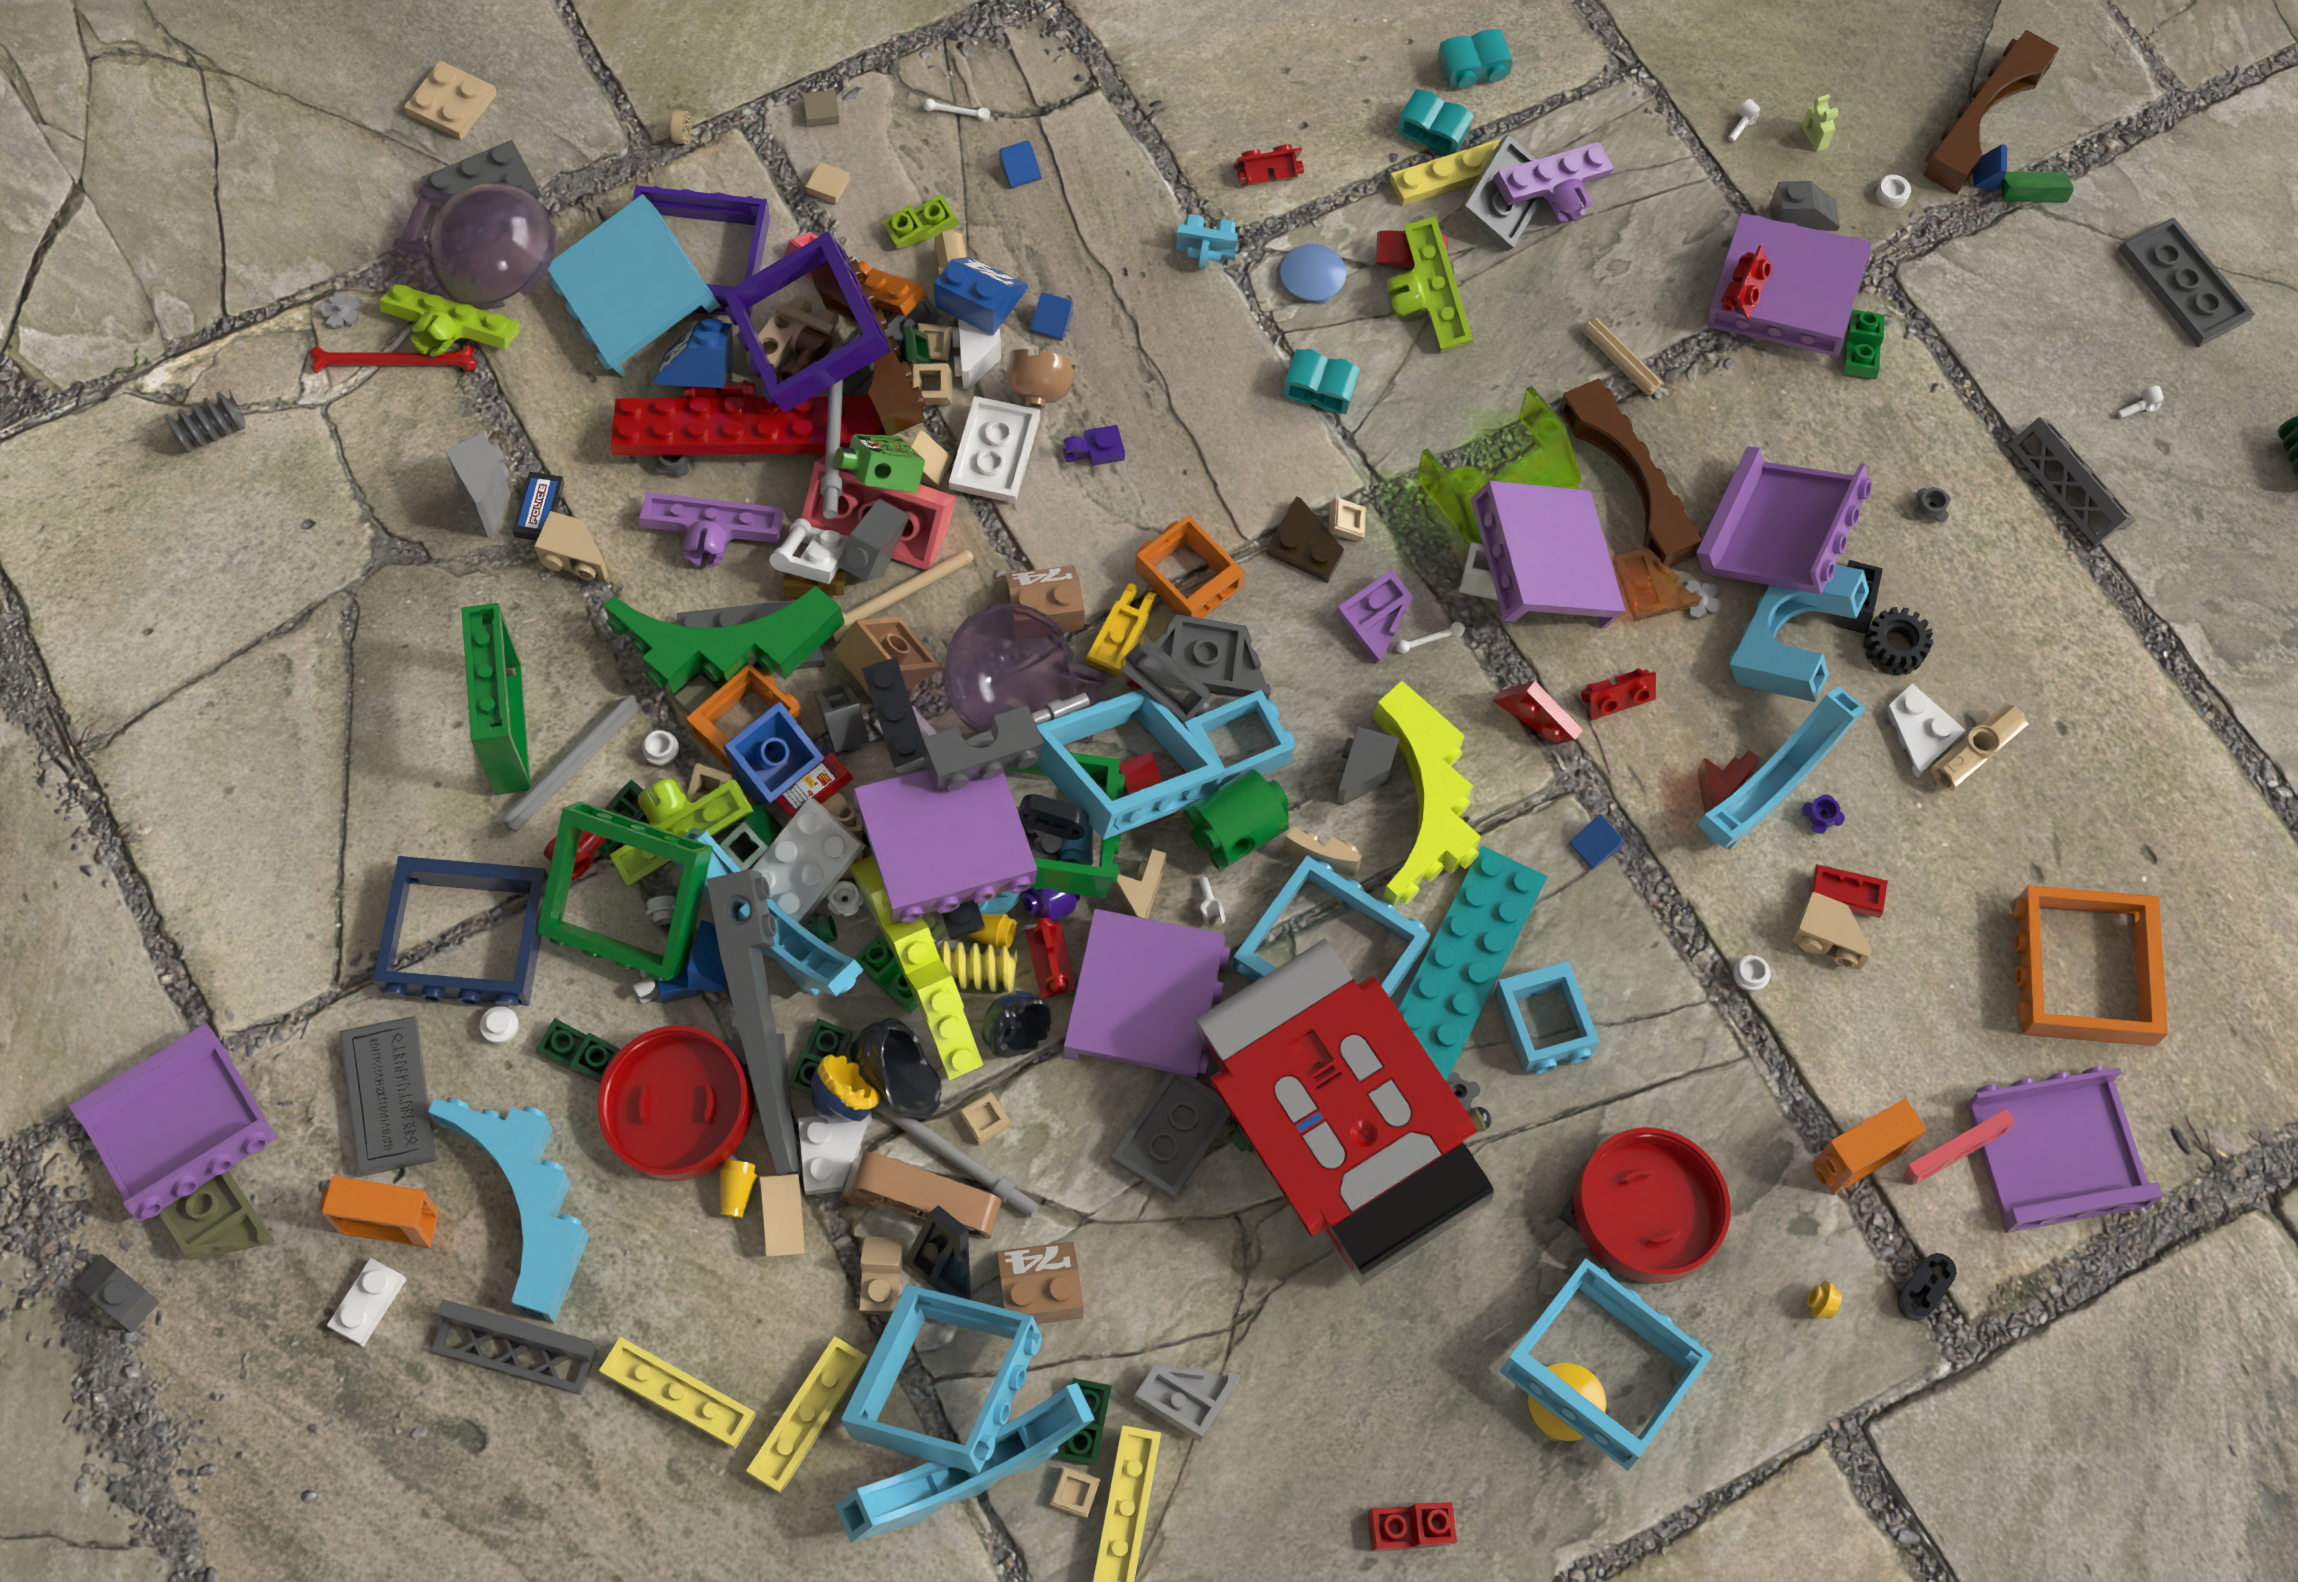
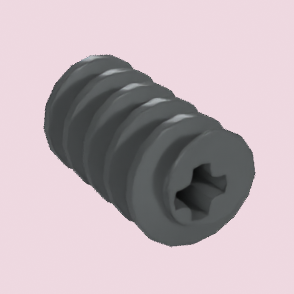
M230 389V398L228 399L220 391L216 393L217 404H213L207 397L203 398V410L195 403H191V415L189 416L181 408L177 409V421L173 420L168 414L164 415L167 425L179 447L182 445L189 452L194 451V439L201 446H206V434H209L217 441L220 439V428L228 435L233 434L232 423H235L241 430L246 428L245 418Z

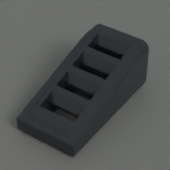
M1849 560L1847 567L1864 570L1866 580L1872 581V583L1867 582L1869 594L1857 618L1835 615L1833 625L1859 633H1867L1874 615L1883 568Z

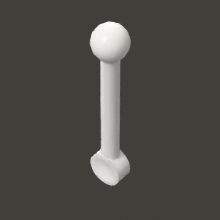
M926 99L923 103L926 111L936 109L977 117L981 122H987L990 119V111L987 108L972 110L935 103L933 99Z
M1454 622L1449 629L1411 641L1400 640L1396 648L1399 653L1405 654L1410 648L1450 635L1461 637L1465 627L1460 622Z

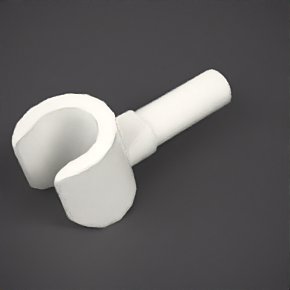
M1752 99L1746 100L1739 107L1737 113L1742 119L1728 136L1730 142H1734L1748 125H1753L1757 122L1760 107Z
M2151 386L2141 392L2143 400L2117 411L2119 418L2122 419L2145 409L2148 412L2157 411L2164 398L2160 386Z
M1202 877L1199 882L1204 896V902L1201 904L1204 924L1210 927L1209 918L1213 916L1221 917V921L1224 923L1225 914L1222 902L1214 898L1208 878Z
M640 970L643 980L633 984V988L640 1002L644 1004L656 998L659 992L653 978L649 977V973Z

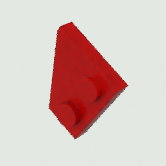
M1536 681L1501 690L1493 700L1497 705L1557 745L1576 740L1583 731Z

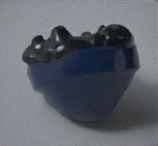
M1014 991L998 997L989 1006L984 1017L982 1039L996 1057L1010 1058L1028 1054L1031 1050L1038 1048V1041L1047 1039V1032L1050 1031V1025L1052 1024V1012L1047 1001L1025 991Z

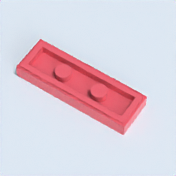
M2007 1109L2003 1110L1908 1164L1905 1172L1912 1185L1920 1183L2008 1133L2013 1125L2014 1118Z

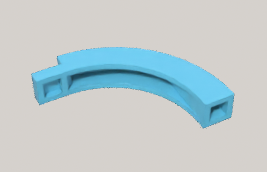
M1840 686L1826 694L1784 745L1735 793L1704 814L1697 825L1713 843L1721 845L1724 849L1726 847L1730 849L1770 816L1801 785L1867 709Z

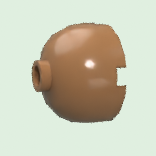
M1017 349L1009 352L1007 362L1009 386L1018 397L1025 399V405L1033 408H1045V403H1054L1060 400L1070 390L1076 368L1075 364L1072 365L1073 361L1060 354L1042 350L1039 351V355L1028 356L1029 349Z

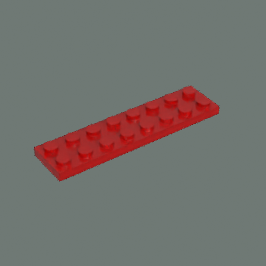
M813 396L786 413L775 401L769 403L766 397H747V400H744L743 397H697L694 399L668 397L615 398L610 444L612 455L826 453L828 396ZM842 396L840 447L849 448L851 439L855 434L886 435L876 415L870 396Z

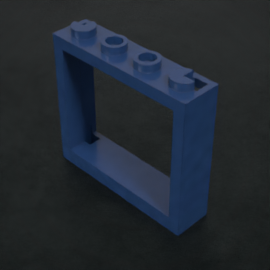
M398 856L373 978L379 991L383 995H394L396 999H405L406 995L419 996L425 1001L434 1003L442 1002L443 999H454L461 1004L469 1006L480 1005V1002L495 1003L496 1006L507 1008L509 1005L529 1006L542 936L537 934L548 881L546 869ZM410 884L529 894L514 981L394 972L393 969Z

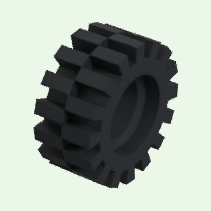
M1891 607L1889 612L1885 609L1880 612L1879 616L1874 618L1864 637L1866 639L1863 646L1868 648L1865 653L1867 659L1874 657L1872 665L1875 668L1882 664L1884 667L1881 672L1887 674L1891 668L1893 669V675L1899 676L1902 670L1907 675L1913 669L1917 670L1921 666L1933 645V639H1930L1933 632L1932 628L1925 630L1929 624L1926 619L1921 622L1918 621L1920 616L1918 612L1915 611L1913 616L1908 615L1909 608L1903 607L1901 612L1898 613L1897 607ZM1897 632L1904 635L1910 641L1911 648L1906 651L1893 648L1886 641V634Z

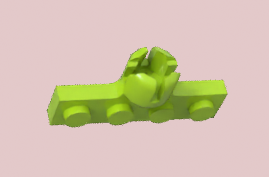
M1436 216L1404 225V231L1415 267L1411 272L1389 278L1387 281V289L1393 311L1400 317L1418 311L1428 312L1441 353L1474 343Z
M395 284L380 299V312L416 322L411 328L414 332L411 335L412 343L422 354H427L434 347L430 352L432 357L443 355L459 338H468L505 350L519 334V321L506 318L501 314L486 312L468 304L447 300L439 295L421 292L406 285Z
M666 778L652 785L654 789L649 791L646 788L643 790L637 800L649 820V825L684 836L694 827L707 831L713 837L753 812L751 805L736 780L728 781L692 803L686 798L677 780ZM628 845L610 854L627 887L635 885L672 862V860Z

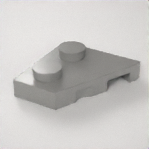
M1155 1363L1136 1392L1133 1400L1201 1442L1237 1385L1240 1376L1228 1372L1227 1376L1204 1373V1369H1178L1172 1365Z

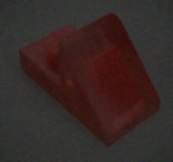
M1748 750L1741 759L1735 756L1724 771L1708 759H1703L1697 774L1705 814L1729 798L1745 783L1755 770L1760 757Z

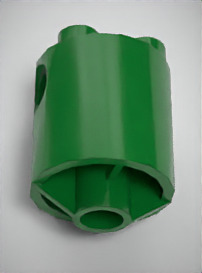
M1254 769L1247 770L1183 809L1187 820L1194 827L1190 831L1192 840L1200 850L1205 847L1208 849L1210 860L1219 872L1289 829V801L1284 790L1277 781L1267 782Z

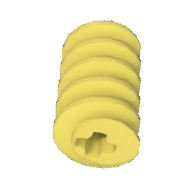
M943 941L940 959L952 974L954 981L956 978L959 979L961 989H967L971 979H973L976 990H982L987 980L990 990L993 992L997 991L1001 982H1003L1006 993L1012 992L1015 983L1017 949L1013 957H1010L1007 946H1003L999 955H995L992 944H988L984 954H980L978 944L973 943L969 953H965L963 942H958L955 951L951 952L948 941Z

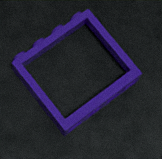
M635 185L632 201L644 194L660 215L755 225L745 280L760 271L770 222L767 199L753 198V196H732L720 192L704 193L695 192L690 189H667L655 185L654 187ZM707 284L720 306L709 313L700 305L692 312L728 316L725 308L729 304L724 292L732 287ZM753 306L746 309L749 318H751Z
M829 231L724 292L729 304L725 308L726 313L735 326L738 325L741 332L737 333V337L743 348L747 352H751L753 358L749 360V363L758 378L762 377L765 385L761 386L764 396L769 403L775 401L785 413L892 351L841 245ZM829 262L863 335L779 383L746 309Z

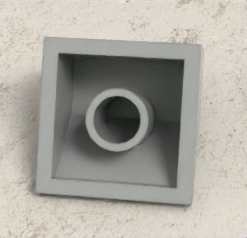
M484 432L446 449L445 452L459 488L489 538L495 535L511 492L506 480L510 479L511 475L503 462L505 458L496 442L490 444Z

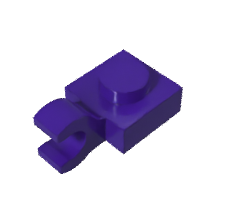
M1118 425L1084 430V439L1077 436L1064 439L1065 448H1063V454L1066 462L1089 458L1091 466L1125 460V450Z

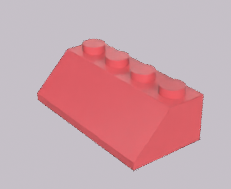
M826 455L815 461L802 519L807 520L814 528L825 531L833 530L840 533V535L849 537L878 499H882L910 515L891 558L924 570L931 568L948 531L956 496L919 484L917 493L867 486L862 484L848 469L839 468V477L842 479V494L838 497L837 517L828 519L823 516L824 496L820 492L821 479L825 476Z

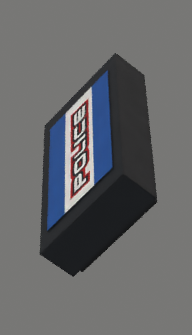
M529 471L513 527L514 537L538 540L550 511L557 513L565 484L563 476Z

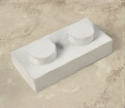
M370 1258L327 1326L336 1333L364 1347L405 1283L406 1278L402 1274Z

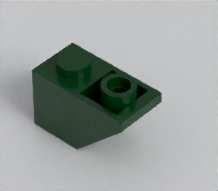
M759 800L751 806L753 809L752 813L732 824L715 841L742 871L747 870L770 847L783 828Z

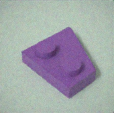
M1390 570L1338 606L1335 612L1377 664L1383 658L1413 596L1394 571Z

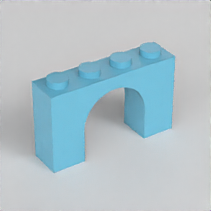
M1835 565L1834 576L1830 582L1827 581L1822 594L1769 585L1766 593L1762 594L1758 600L1757 611L1752 621L1748 622L1744 628L1743 639L1738 649H1734L1730 656L1729 667L1733 672L1736 684L1816 702L1829 676L1823 653L1781 644L1775 640L1776 634L1787 620L1804 612L1819 611L1856 619L1869 593L1864 570Z

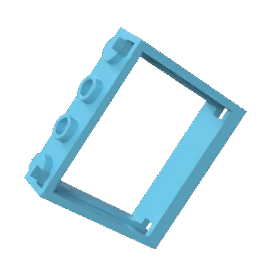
M1144 688L1127 692L1108 701L1098 702L1094 706L1079 711H1072L1065 716L1051 721H1044L1037 725L1044 742L1042 757L1036 762L1037 765L1072 805L1080 807L1087 812L1089 824L1103 840L1185 809L1218 789L1225 770L1171 711ZM1139 719L1187 773L1111 801L1063 745Z
M1307 855L1234 955L1232 969L1252 982H1256L1276 969L1275 966L1254 952L1308 878L1410 943L1381 985L1389 998H1391L1426 948L1430 933L1426 931L1425 926L1418 920L1413 918L1407 919L1397 913L1393 905L1382 898L1375 899L1367 894L1364 888L1355 880H1345L1334 873L1333 868L1325 861L1320 859L1315 861Z
M1585 1258L1510 1355L1500 1373L1621 1467L1629 1471L1707 1365L1713 1354L1698 1344V1339L1686 1335L1677 1328L1668 1316L1661 1312H1656L1644 1303L1635 1291L1623 1287L1610 1277L1607 1270L1604 1268L1601 1270ZM1578 1289L1686 1370L1638 1437L1631 1434L1529 1355V1352Z
M906 1284L841 1418L850 1437L860 1442L980 1474L985 1461L989 1460L994 1452L995 1438L1001 1425H1005L1009 1419L1011 1402L1016 1391L1021 1390L1025 1383L1026 1369L1032 1356L1039 1352L1042 1337L1033 1316ZM925 1318L1013 1340L966 1445L876 1422Z

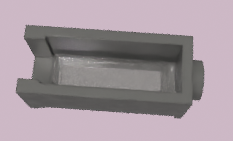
M1145 634L1121 660V670L1184 722L1190 720L1193 716L1198 717L1202 715L1209 707V687L1203 685L1157 647Z

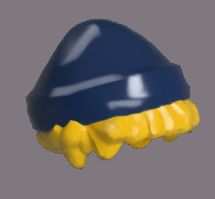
M828 1055L824 1057L810 1080L813 1108L820 1118L831 1123L863 1121L872 1111V1108L876 1107L880 1101L878 1091L868 1084L859 1073L858 1063L852 1062L848 1064L847 1058L843 1055L838 1057Z

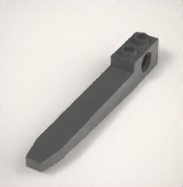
M747 869L707 879L720 955L765 1137L777 1175H785L799 1172L795 1132L761 949L775 946L773 936L777 933V926L773 915L768 910L767 899L770 898V888L766 878L762 877L760 872ZM748 903L750 914L746 920L741 921L739 910L743 904Z

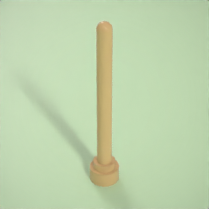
M964 550L845 614L842 612L845 623L830 637V640L833 643L838 642L843 638L855 620H864L973 561L972 552Z

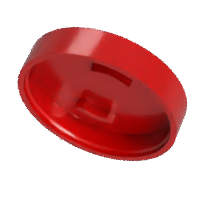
M683 1025L659 1027L639 1035L626 1044L607 1067L601 1080L597 1098L600 1129L613 1152L638 1172L664 1181L694 1179L721 1166L725 1160H728L734 1154L745 1138L754 1108L751 1079L740 1058L713 1034L696 1027Z
M1642 1127L1626 1130L1606 1140L1588 1159L1575 1184L1573 1199L1574 1215L1583 1240L1604 1265L1631 1280L1650 1284L1674 1282L1691 1275L1716 1253L1723 1243L1729 1228L1731 1217L1730 1196L1719 1168L1697 1144L1669 1130Z

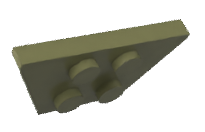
M229 1171L213 1177L199 1186L195 1192L179 1198L159 1213V1216L180 1249L190 1261L268 1245L275 1241Z

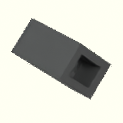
M1359 726L1357 727L1354 739L1347 737L1342 758L1348 759L1345 770L1338 768L1332 789L1338 790L1336 804H1347L1387 784L1399 742L1398 737Z

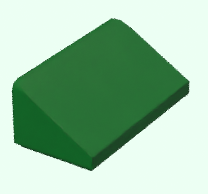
M2006 172L2001 182L2003 201L2068 202L2074 191L2073 184L2066 173Z

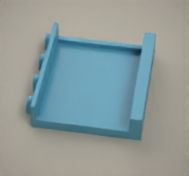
M643 194L546 265L553 277L549 280V283L559 296L562 297L564 295L568 300L564 305L576 321L580 319L584 325L580 331L592 346L596 344L600 350L596 353V356L601 364L608 371L613 368L622 377L626 375V372L622 368L621 363L700 305L709 313L720 306L658 210Z

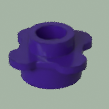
M1828 794L1821 795L1813 803L1806 802L1802 807V814L1810 819L1813 824L1812 830L1818 834L1825 833L1827 828L1833 825L1841 826L1845 820L1844 814L1840 812L1838 802ZM1820 812H1825L1826 816H1821Z

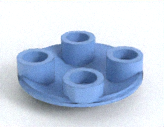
M1318 244L1301 245L1287 253L1281 263V287L1298 298L1313 301L1319 305L1325 304L1344 285L1346 267L1341 257L1326 246Z

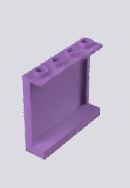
M1741 213L1710 306L1708 327L1839 357L1863 273L1868 264L1872 242L1856 237L1829 233L1825 230L1797 226L1789 222L1784 223L1770 220L1759 215ZM1762 245L1768 260L1772 264V273L1770 278L1766 280L1760 293L1759 303L1754 307L1750 318L1745 319L1741 309H1735L1733 312L1725 311L1722 308L1721 298L1729 282H1740L1734 281L1732 278L1740 257L1747 252L1756 253L1758 246Z
M1747 446L1696 552L1703 573L1822 594L1827 581L1830 582L1834 576L1835 563L1839 554H1843L1846 550L1848 534L1852 526L1855 527L1859 521L1860 508L1864 499L1867 500L1871 495L1872 480L1868 478L1865 464H1859L1855 475L1764 462L1760 448Z
M1489 480L1470 498L1504 621L1516 622L1527 611L1598 616L1601 628H1606L1626 612L1591 491Z
M928 769L854 788L853 804L857 816L861 815L891 908L890 919L892 923L900 920L903 923L914 922L929 912L937 910L939 913L950 912L957 909L962 903L973 900L975 903H983L993 899L996 894L1006 891L1020 893L1029 889L1032 884H1035L1038 869L1004 771L993 779L984 780L979 778L970 781L966 786L955 791L945 789L937 792Z
M1095 909L1065 1039L1064 1058L1079 1061L1080 1054L1188 1075L1196 1080L1198 1072L1205 1074L1209 1053L1203 1050L1204 1045L1198 1036L1195 1019L1211 1010L1212 1003L1220 1004L1224 982L1217 981L1219 969L1227 970L1231 948L1224 947L1226 934Z
M207 1023L69 1105L76 1119L88 1133L124 1198V1207L139 1223L147 1218L158 1215L171 1203L183 1196L192 1194L205 1182L217 1175L226 1173L233 1165L251 1154L262 1151L270 1142L278 1138L222 1043Z
M2095 1066L2084 1070L2083 1074L2070 1076L2069 1072H2060L2049 1076L2046 1081L2035 1082L2033 1078H2026L2012 1083V1087L1999 1089L1997 1084L1987 1085L1977 1089L1976 1094L1966 1104L1973 1127L2005 1109L2014 1118L2013 1125L2008 1133L1980 1148L2006 1233L2148 1208L2163 1197L2158 1182L2148 1184L2114 1082L2122 1073L2120 1068L2106 1070L2105 1066Z

